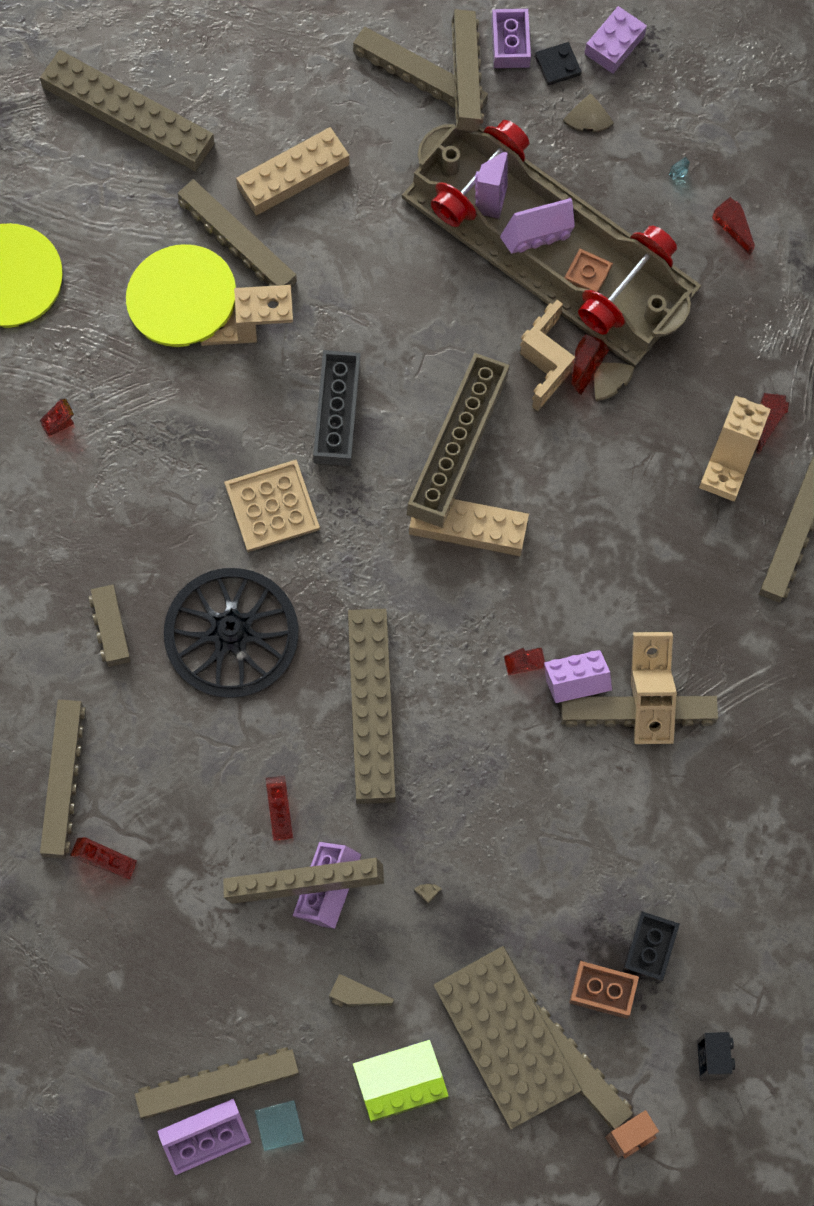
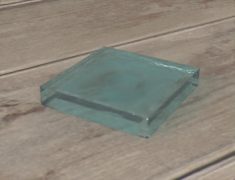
M295 1101L255 1110L264 1151L304 1141Z

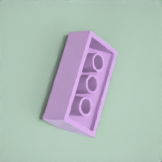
M503 152L481 165L480 172L476 171L474 181L476 182L475 205L483 216L500 219L508 186L507 152Z
M569 198L514 213L500 238L511 254L521 253L530 248L536 249L541 245H550L555 241L568 239L575 227L573 201Z
M319 842L310 867L360 860L361 854L345 845ZM349 888L300 895L293 916L322 927L335 929Z
M234 1099L158 1131L162 1146L175 1175L251 1143Z

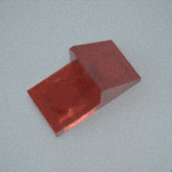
M60 399L40 419V422L46 434L51 436L72 426L74 422L71 417L74 413L67 400Z
M542 647L527 651L521 648L504 656L508 675L545 668Z

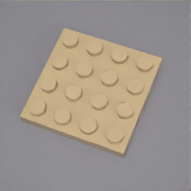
M297 459L224 482L247 552L320 530Z

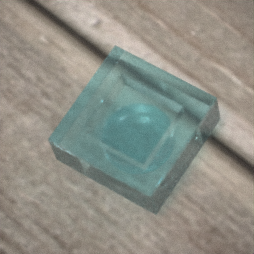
M686 157L671 166L669 175L673 180L687 174L690 162Z

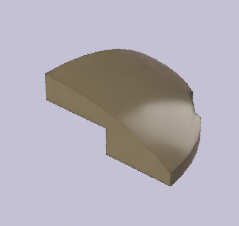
M591 93L563 119L566 125L583 132V129H593L592 132H599L614 125L608 113Z
M622 363L594 364L596 401L616 395L618 393L617 390L621 388L622 384L624 383V386H626L631 380L634 367Z

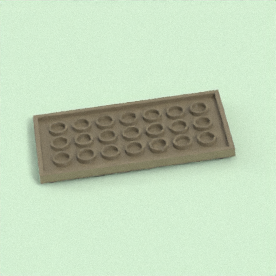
M505 946L496 949L434 984L437 993L510 1129L582 1091Z

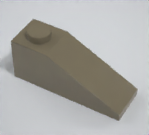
M339 974L329 995V999L332 1000L331 1003L341 1008L343 1005L346 1007L392 1006L394 1003L393 998Z

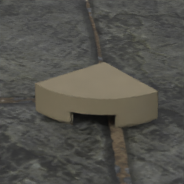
M422 884L414 889L427 904L442 890V888L434 884Z

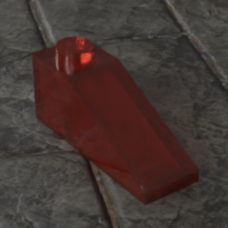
M729 197L714 210L712 218L751 255L755 244L744 211L738 201Z
M586 334L576 348L572 386L579 395H582L609 351V348L602 339Z
M763 393L761 405L771 410L759 439L757 452L763 450L784 414L788 413L789 402H786V395Z
M285 775L266 778L273 841L293 838Z
M86 837L77 838L70 855L84 863L130 879L137 860Z

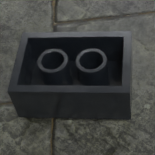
M641 911L622 972L661 984L680 923Z
M729 1032L704 1033L697 1040L700 1081L724 1080L733 1074L732 1070H735V1059L731 1058V1050L734 1049L733 1037H730Z

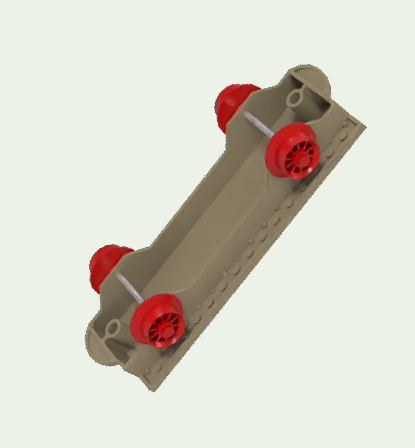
M502 120L497 127L488 126L485 129L479 125L478 132L456 130V125L444 124L433 128L427 133L419 144L417 155L419 167L414 172L413 183L402 194V199L547 305L559 300L563 303L561 315L634 368L661 336L675 332L684 324L690 313V300L699 291L701 285L673 265L671 256L677 250V245L664 230L656 226H649L643 233L635 232L631 235L525 159L523 151L529 146V139L525 132L511 121ZM503 152H507L508 186L500 219L483 216L475 205L476 182L474 181L476 171L480 172L481 165ZM571 198L573 201L575 227L568 239L555 241L550 245H541L536 249L530 248L521 253H510L500 236L514 213ZM579 249L613 263L599 293L576 287L564 278Z

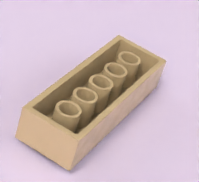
M329 127L236 178L237 188L255 216L349 166V154L332 128Z
M455 499L443 528L411 517L409 535L521 556L529 514Z

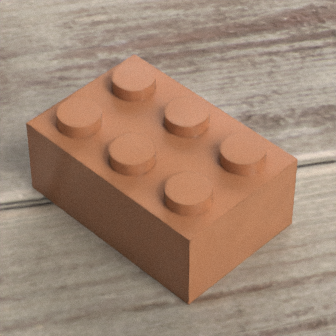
M580 961L569 1003L627 1019L630 1016L639 977Z
M645 1110L610 1132L605 1138L618 1158L623 1156L626 1159L639 1150L638 1145L643 1148L657 1139L655 1134L659 1130Z

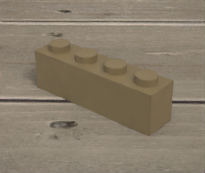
M114 585L91 589L92 596L88 597L91 608L95 607L96 614H92L95 626L98 625L100 630L96 634L98 643L103 644L104 650H100L102 661H106L108 667L131 662Z

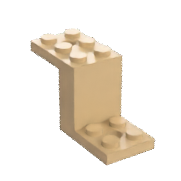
M291 285L234 288L235 307L232 315L224 327L216 331L209 339L201 342V346L257 342L256 325L293 323ZM275 301L278 303V306L270 308L268 303Z
M556 300L553 304L550 303L544 311L545 314L542 317L539 316L534 321V327L530 331L527 330L521 337L520 354L547 374L545 377L546 381L543 384H538L534 390L532 407L537 411L540 410L569 376L575 361V356L546 335L560 319L563 303L559 300Z
M735 396L699 486L700 489L735 502L771 409L748 401L746 398Z
M633 632L631 688L636 705L635 744H674L677 692L671 672L672 632ZM650 648L657 649V652L653 655L647 653ZM652 722L660 723L657 728L650 727Z

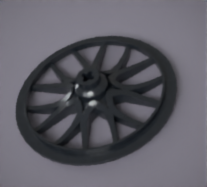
M222 568L198 576L179 591L172 601L165 618L164 643L172 666L189 685L208 695L223 698H239L264 690L283 675L297 649L299 628L297 616L290 599L271 579L247 569ZM221 579H244L231 602ZM218 581L227 606L223 613L214 612L205 600L200 587L207 583ZM248 581L264 587L265 590L256 605L248 613H239L237 608ZM197 590L207 613L184 608L182 605ZM268 591L277 599L282 607L281 609L258 613ZM180 611L209 622L211 627L204 632H190L175 629V623ZM285 613L288 630L260 633L252 629L253 624L260 620ZM227 624H234V630H226ZM174 633L198 640L181 653H178ZM288 635L282 655L264 642V640ZM206 644L215 645V651L211 657L194 672L181 659ZM255 644L270 652L279 660L266 673L250 658L246 652V645ZM230 652L237 657L239 664L240 685L236 686L220 685L224 657ZM217 661L216 684L197 676ZM244 661L263 676L255 681L244 684Z

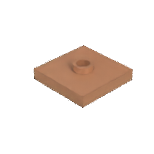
M579 249L564 278L576 287L599 293L613 263Z

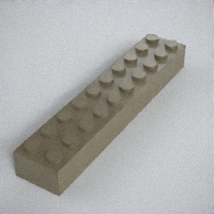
M60 49L40 76L42 88L195 172L215 144L212 132Z
M474 353L408 502V516L443 528L507 380L510 365Z
M387 609L348 610L356 804L394 803L396 797Z

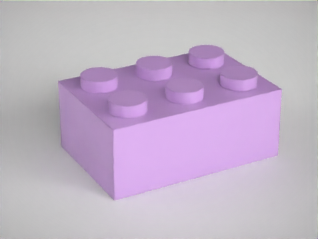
M618 6L586 43L585 55L614 74L644 38L647 25Z
M492 9L491 25L494 68H529L531 50L528 9Z
M600 650L544 662L546 682L555 703L612 691L610 671Z

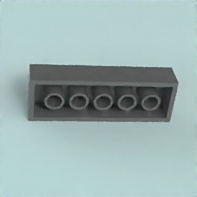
M323 350L313 461L316 464L351 466L360 372V353Z

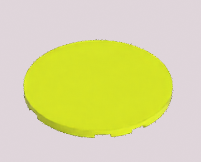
M0 224V327H19V325L33 322L51 308L61 290L63 269L57 250L43 234L24 225Z
M197 245L166 247L147 257L132 274L126 291L127 310L137 330L149 340L171 347L190 346V344L209 339L227 323L235 307V279L227 263L209 249Z

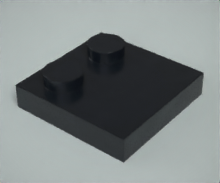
M569 42L535 52V57L548 86L580 76L582 73Z

